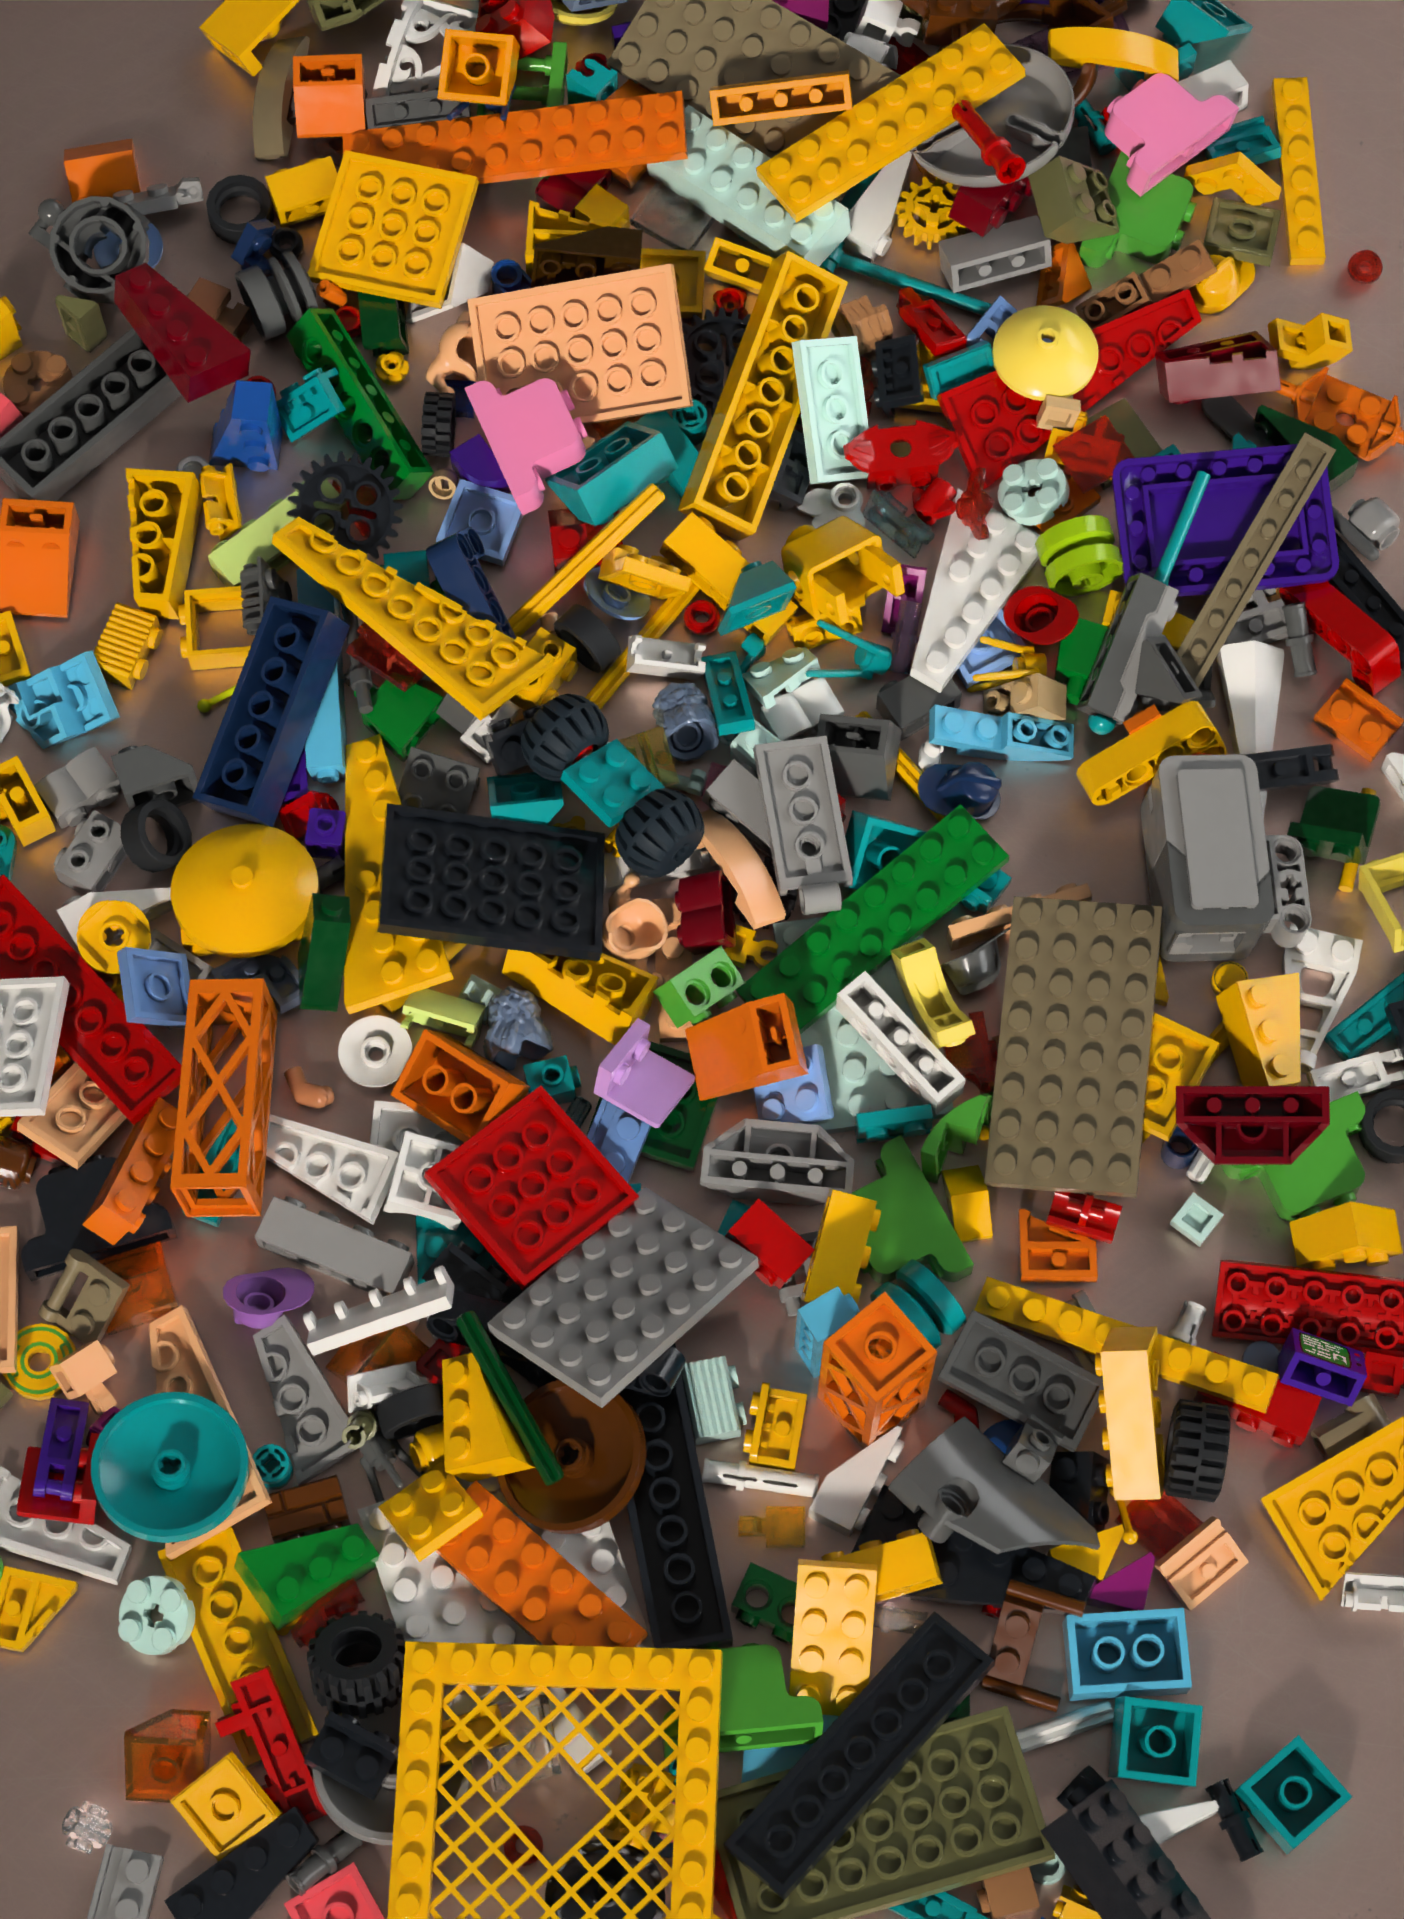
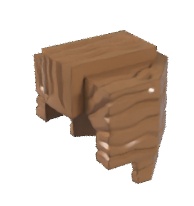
M864 295L858 300L855 299L840 305L831 331L835 338L857 336L859 356L866 352L875 350V342L892 339L893 325L886 305L873 307L867 295Z

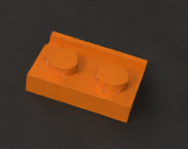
M1348 678L1343 681V684L1319 709L1313 719L1370 763L1404 723V719Z

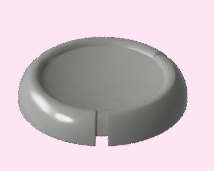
M1004 44L1023 65L1026 77L983 103L975 110L997 136L1004 137L1009 141L1013 153L1020 155L1026 162L1024 173L1016 180L1019 181L1046 165L1057 154L1059 148L1063 146L1073 125L1075 99L1068 76L1054 60L1028 47ZM957 121L910 150L916 161L924 169L943 181L972 188L1006 185L998 180L996 170L983 162L980 148Z

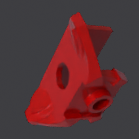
M916 420L915 425L893 426L878 429L877 424L854 437L843 446L845 459L849 460L857 469L868 473L867 490L890 491L902 485L911 484L913 487L929 485L934 478L938 477L939 465L949 459L960 444L957 432ZM907 442L911 447V452L907 456L897 457L891 452L890 447L893 443Z

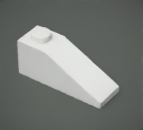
M171 887L89 892L84 896L77 895L69 898L57 912L79 951L76 936L79 921L92 905L106 900L130 902L144 913L148 922H151L173 910L170 895ZM110 928L105 931L107 935L105 943L108 945L121 938L124 932L120 928L117 931H113Z

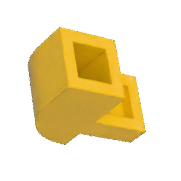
M1320 313L1305 325L1275 318L1268 323L1270 344L1277 350L1278 357L1289 360L1291 369L1311 370L1326 367L1353 351L1348 319Z

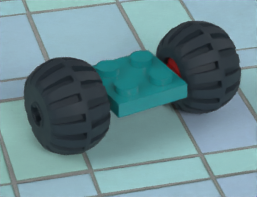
M575 694L560 695L548 701L528 721L521 735L523 756L530 768L547 780L564 782L609 828L620 822L616 829L615 842L620 856L629 868L641 875L658 878L680 867L694 853L704 834L703 818L694 801L679 791L665 788L618 739L607 744L609 738L608 724L603 713L595 703Z

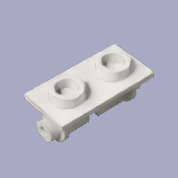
M415 1361L348 1375V1413L351 1414L361 1409L376 1408L382 1401L397 1393L428 1384L427 1379L417 1375Z
M1345 1572L1341 1606L1351 1607L1353 1612H1356L1357 1609L1376 1611L1388 1609L1391 1612H1404V1575Z

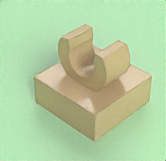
M1046 395L1036 416V427L1047 430L1057 428L1071 432L1081 412L1080 400L1073 399V395L1067 398Z

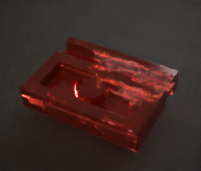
M1165 1489L1161 1499L1132 1500L1126 1507L1132 1530H1135L1138 1534L1137 1542L1148 1552H1152L1157 1560L1161 1559L1203 1524L1199 1518L1175 1497L1167 1496ZM1120 1514L1114 1521L1117 1525H1123Z

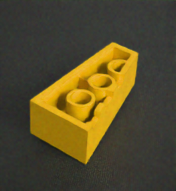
M125 468L129 489L127 500L131 520L129 531L133 551L131 561L134 600L141 611L156 615L157 618L179 620L178 606L183 604L184 590L186 589L203 502L200 483L194 472Z

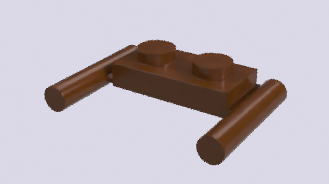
M1010 1579L989 1654L994 1659L995 1666L984 1677L981 1689L1057 1713L1061 1697L1023 1685L1044 1606L1083 1617L1087 1602Z

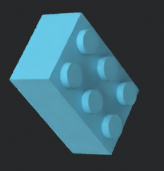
M1184 1608L1084 1614L1083 1617L1072 1614L1065 1616L1062 1627L1069 1701L1115 1699V1697L1180 1695L1187 1694L1192 1688Z

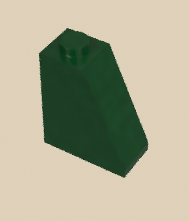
M312 893L297 955L300 1009L337 1012L351 926L350 899L347 896Z

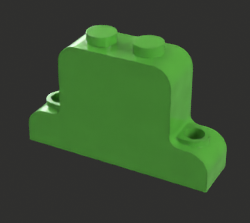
M1121 151L1108 180L1107 187L1111 202L1117 212L1116 220L1119 232L1115 235L1082 241L1079 252L1082 264L1092 268L1102 267L1108 260L1112 259L1115 251L1158 264L1168 258L1172 250L1179 251L1185 235V231L1181 230L1184 221L1187 223L1191 222L1197 203L1191 201L1193 194L1191 182L1183 177L1170 174L1140 197L1127 185L1126 178L1130 168L1126 164L1129 157Z
M1358 1091L1330 1102V1125L1291 1165H1221L1224 1173L1232 1179L1244 1181L1257 1176L1261 1180L1277 1215L1287 1222L1320 1212L1333 1205L1338 1206L1349 1201L1355 1202L1357 1200L1355 1195L1365 1179V1171L1348 1137L1361 1131L1362 1126L1360 1123L1365 1115V1105Z
M900 1135L886 1142L881 1149L880 1158L874 1161L881 1178L852 1192V1195L877 1201L875 1209L881 1210L876 1232L869 1231L866 1246L871 1247L867 1268H860L862 1274L869 1273L871 1278L878 1283L891 1282L896 1279L895 1272L909 1260L914 1259L922 1265L929 1264L937 1278H942L947 1282H957L971 1275L974 1263L904 1138Z
M747 1643L741 1647L705 1648L723 1651L719 1753L812 1744L822 1736L824 1721L820 1703L809 1696H790L787 1693L781 1655L774 1646ZM672 1709L666 1713V1715L663 1718V1722L675 1711V1709ZM679 1717L664 1731L677 1746ZM662 1738L664 1758H667L674 1750Z

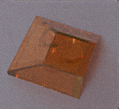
M161 1241L98 1260L99 1263L130 1284L107 1329L108 1335L151 1323L180 1306Z
M170 1709L125 1731L126 1800L171 1803L170 1800L209 1769L211 1711Z

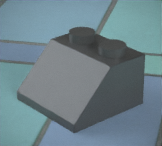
M148 745L140 747L129 746L120 750L118 754L111 756L129 810L154 799L169 801L176 807L197 801L192 798L198 781L191 764Z

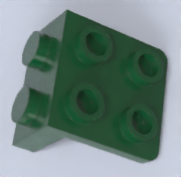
M1313 786L1309 789L1300 823L1290 822L1287 835L1296 838L1301 843L1304 856H1315L1344 863L1351 862L1365 865L1381 806L1378 796Z

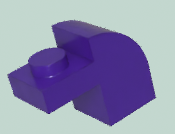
M480 434L450 451L452 468L460 479L505 493L511 492L493 451Z

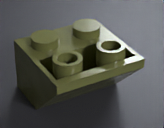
M1058 156L1028 176L1045 237L1070 244L1115 235L1119 232L1116 220L1117 212L1111 202L1107 188L1108 180L1103 171Z

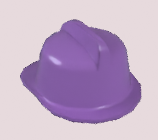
M289 1267L238 1275L228 1280L223 1287V1298L227 1305L233 1309L235 1323L244 1324L256 1329L272 1326L282 1316L283 1312L303 1306L311 1299L314 1293V1281L309 1274L300 1269Z

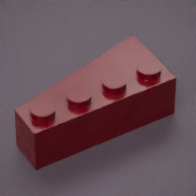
M143 263L115 276V304L187 403L227 386L236 380L249 376L251 350L150 265Z

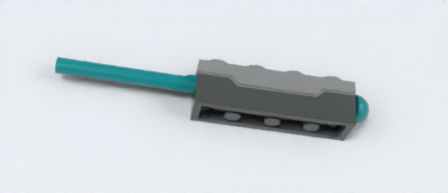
M1198 471L1154 578L1143 573L1129 577L1076 709L1089 715L1088 725L1098 735L1110 733L1115 726L1123 724L1124 721L1130 719L1136 713L1138 701L1135 700L1137 697L1135 689L1142 642L1147 638L1165 636L1162 634L1165 624L1172 620L1177 611L1178 602L1175 600L1179 590L1168 586V579L1211 477L1210 474L1204 471Z

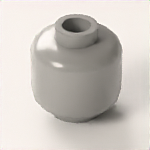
M1378 497L1370 498L1366 501L1360 499L1348 511L1350 516L1348 521L1379 550L1388 548L1400 534V529L1398 528L1400 525L1399 516Z

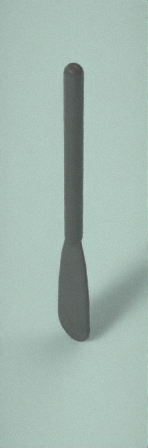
M1232 396L1202 399L1201 407L1204 414L1230 438L1233 439V436L1239 432L1246 441H1252L1257 447L1275 446L1271 439L1268 441L1265 439L1266 434L1263 429L1258 431L1255 429L1254 425L1257 422ZM1332 505L1335 528L1369 561L1377 560L1380 555L1379 550Z

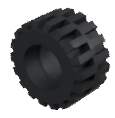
M1179 1399L1172 1412L1165 1452L1164 1489L1167 1496L1215 1502L1222 1489L1228 1457L1231 1422L1227 1406Z
M358 1611V1615H350V1612L344 1613L342 1618L338 1620L333 1617L326 1621L327 1627H319L315 1631L316 1638H311L309 1641V1651L307 1652L314 1695L317 1696L318 1703L322 1707L327 1706L328 1711L336 1714L343 1712L351 1716L359 1715V1719L368 1718L367 1714L375 1713L376 1716L382 1714L386 1706L394 1707L398 1703L397 1697H402L405 1654L404 1635L400 1628H396L395 1622L390 1618L383 1620V1615L379 1613H374L370 1616L367 1615V1611ZM369 1662L360 1667H348L355 1663Z

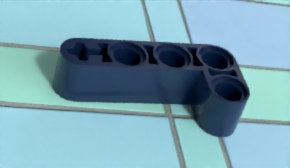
M468 527L427 547V559L445 596L462 605L463 610L467 611V614L476 619L484 621L487 619L497 624L496 630L516 639L478 561L479 558L484 556V547L475 530Z

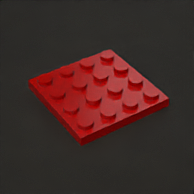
M541 1085L428 1169L424 1175L429 1184L522 1291L540 1278L559 1260L605 1227L612 1218L621 1215L639 1199V1195Z

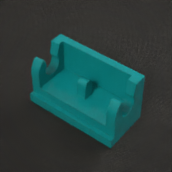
M585 59V66L588 69H592L594 74L586 77L577 70H570L566 75L568 104L601 101L608 98L618 89L617 71L613 68L608 70L593 59Z

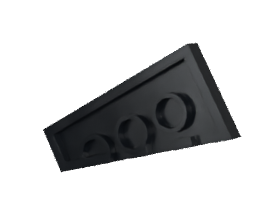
M294 1806L164 1900L175 1919H251L268 1902L272 1893L283 1880H286V1875L295 1870L319 1842V1838L300 1809Z

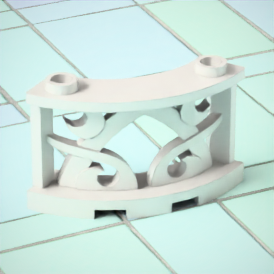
M404 0L401 5V10H403L401 19L394 20L388 35L386 46L392 48L390 54L385 56V64L381 62L379 64L371 98L422 92L427 88L428 91L438 90L441 64L423 73L419 55L408 44L429 41L439 33L445 37V29L475 32L478 11L438 0ZM420 26L424 27L426 31L420 32L416 29ZM405 62L413 63L415 76L411 77V67L408 70H402V64Z

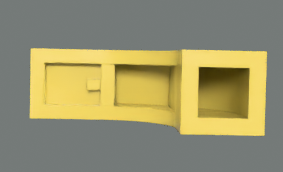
M925 938L890 950L900 985L919 1029L937 1049L960 1045L969 1036L976 1034L972 1020L957 1007L948 990L935 946Z

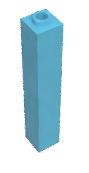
M296 569L298 603L328 610L340 618L339 600L304 570ZM342 649L305 742L306 768L313 781L324 784L335 783L340 778H345L347 732Z

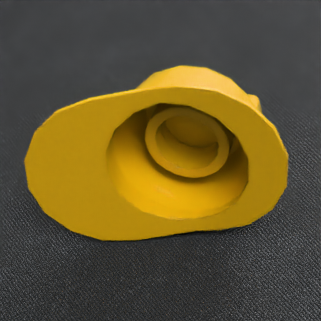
M1210 255L1218 272L1189 288L1198 312L1214 314L1222 312L1229 307L1254 281V264L1234 260L1231 256Z

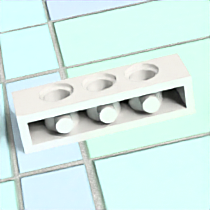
M866 971L837 993L836 1009L924 1105L931 1104L932 1112L935 1116L963 1093L966 1079Z

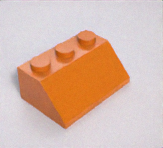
M424 1029L390 1095L459 1140L466 1142L527 1095L530 1086L469 1047L464 1046V1044L450 1035Z

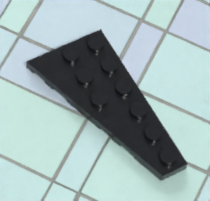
M884 1485L851 1553L860 1551L859 1545L869 1541L881 1540L882 1544L897 1540V1534L907 1530L918 1529L919 1533H922L918 1527L917 1520L924 1511L920 1509L913 1513L888 1489L889 1486ZM954 1531L944 1543L932 1541L943 1584L900 1597H910L911 1600L963 1605H992L993 1608H1002L1010 1579L1088 1602L1097 1583V1578L1029 1547L995 1554ZM1044 1606V1613L1071 1615L1069 1613H1065Z

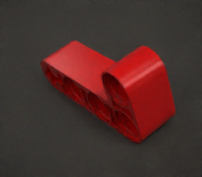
M1328 581L1279 589L1280 598H1282L1285 605L1305 602L1308 627L1351 662L1352 677L1355 684L1372 697L1401 676L1400 651L1394 638Z

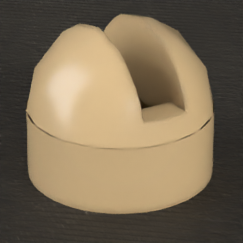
M438 469L431 476L428 484L429 491L438 499H450L457 488L458 477L451 469ZM444 480L448 481L449 487H444Z

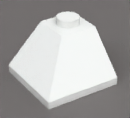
M461 243L442 309L409 302L405 321L410 324L466 303L467 299L476 298L487 293L492 282L491 271L494 261L465 243Z

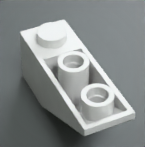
M896 1426L827 1474L809 1508L808 1517L849 1538L854 1528L861 1531L871 1512L870 1509L866 1508L871 1495L873 1494L878 1497L888 1479V1476L883 1474L888 1461L896 1463L903 1450L905 1442L900 1440L903 1428Z

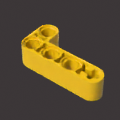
M1189 701L1089 758L1079 766L1076 775L1092 803L1102 806L1113 802L1154 778L1160 763L1166 757L1190 755L1200 752L1211 755H1226L1227 750L1202 705L1198 701Z

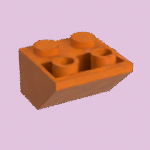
M362 54L293 56V91L297 138L343 137L342 134L366 130L364 102L365 73Z

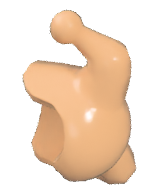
M463 311L456 323L445 330L439 342V353L427 369V381L439 392L455 393L454 389L447 386L444 380L445 377L452 374L478 382L469 311Z
M633 872L625 876L624 883L612 893L608 900L609 914L603 922L602 940L605 948L612 956L649 973L647 968L648 956L652 955L666 942L668 923L664 913L653 902L642 898L631 900L632 889L638 887L640 883V877ZM653 972V975L659 977L656 986L658 988L663 984L664 979L660 973Z

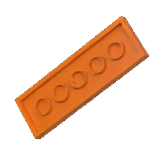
M477 1480L465 1490L478 1505L484 1516L441 1546L436 1552L539 1645L639 1647L648 1637V1632ZM589 1689V1690L592 1691V1692L595 1694L599 1689Z

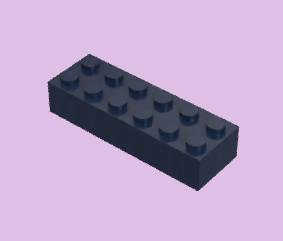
M270 596L192 797L193 799L216 812L261 825L274 826L349 631V624L328 610Z

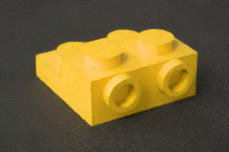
M623 544L613 548L603 557L598 575L600 580L660 600L686 593L689 590L691 578L681 575L682 569L672 566V561L668 558L656 555L648 558L639 555V549Z

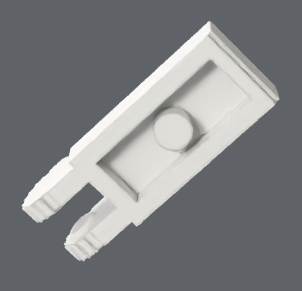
M1400 1049L1380 1054L1377 1051L1307 1072L1306 1077L1309 1086H1329L1330 1102L1358 1091L1360 1097H1365L1388 1090L1390 1087L1404 1084V1070L1387 1075L1384 1067L1402 1062L1403 1057Z

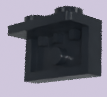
M1094 1451L1055 1452L1051 1462L1049 1486L1095 1528L1097 1533L1105 1530V1524L1109 1520L1106 1465L1110 1464V1460Z

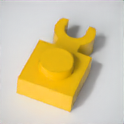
M736 925L735 947L726 948L724 951L737 967L744 969L748 959L754 961V964L759 969H762L770 961L763 959L761 954L765 951L777 954L778 944L772 940L756 942L754 941L756 937L755 930Z

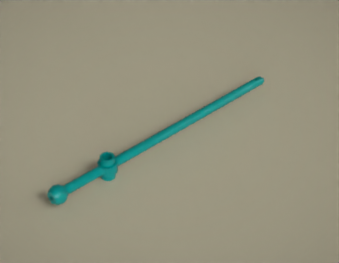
M736 233V235H737L741 240L747 241L746 239H744L743 237H741L740 235H738V234ZM844 241L819 266L832 274L835 269L842 267L900 288L912 287L920 295L982 316L992 305L844 254L842 251L845 245Z

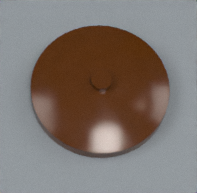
M560 1380L550 1382L534 1390L523 1400L562 1468L564 1477L555 1484L547 1486L536 1468L497 1476L501 1491L508 1504L520 1517L540 1529L558 1534H576L595 1529L611 1520L627 1505L641 1481L646 1462V1440L642 1423L633 1407L619 1393L601 1408Z

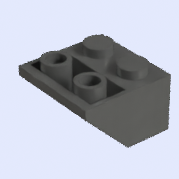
M820 714L817 737L827 735L836 789L840 796L891 801L902 732L899 727L890 720Z

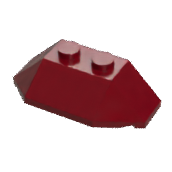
M1176 1086V1125L1214 1165H1291L1330 1125L1329 1086Z

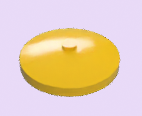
M239 824L221 828L204 836L186 851L175 868L171 881L170 895L179 926L195 944L221 956L250 958L274 952L292 942L303 932L312 893L320 894V886L315 863L307 849L297 839L274 827L260 824Z

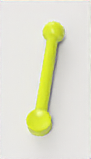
M236 685L210 699H201L197 704L198 710L202 713L208 712L212 705L231 696Z

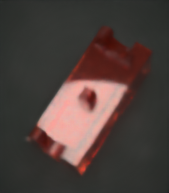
M365 622L357 629L360 635L349 644L346 651L347 654L404 692L424 677V672Z

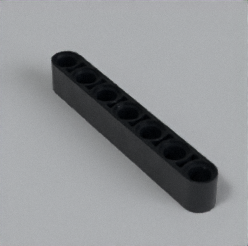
M454 1290L452 1308L430 1315L426 1322L428 1330L435 1337L469 1347L456 1324V1319L461 1314L473 1310L498 1355L535 1364L489 1333L487 1323L508 1305L507 1303ZM671 1346L625 1388L658 1397L668 1396L685 1366L686 1360L684 1355Z

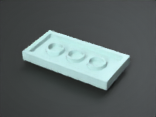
M857 336L791 342L810 484L867 479L868 473L857 469L849 460L845 459L843 446L850 440L869 429Z

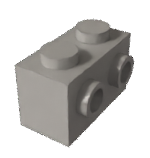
M93 810L88 819L83 818L74 833L75 838L68 848L64 847L61 849L54 862V871L59 882L82 895H86L89 892H103L128 856L121 841V824Z

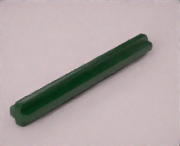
M471 1310L461 1314L456 1319V1324L545 1485L555 1484L564 1477V1472L476 1313Z

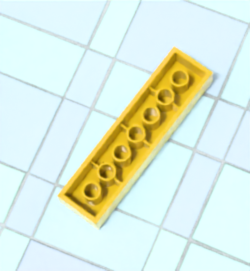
M786 251L771 261L677 511L687 516L691 512L698 517L702 516L712 523L715 530L737 541L756 533L800 414L791 342L828 338L847 287V281L790 251Z

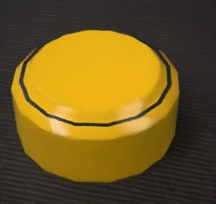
M1223 962L1217 965L1212 973L1210 980L1211 989L1218 995L1237 981L1249 980L1248 973L1243 966L1236 962Z

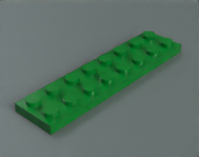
M960 804L842 902L841 910L829 912L743 985L737 988V995L744 1003L785 993L794 1003L799 1031L802 1034L836 1005L837 993L864 971L870 976L892 959L890 950L914 941L1009 862V855Z

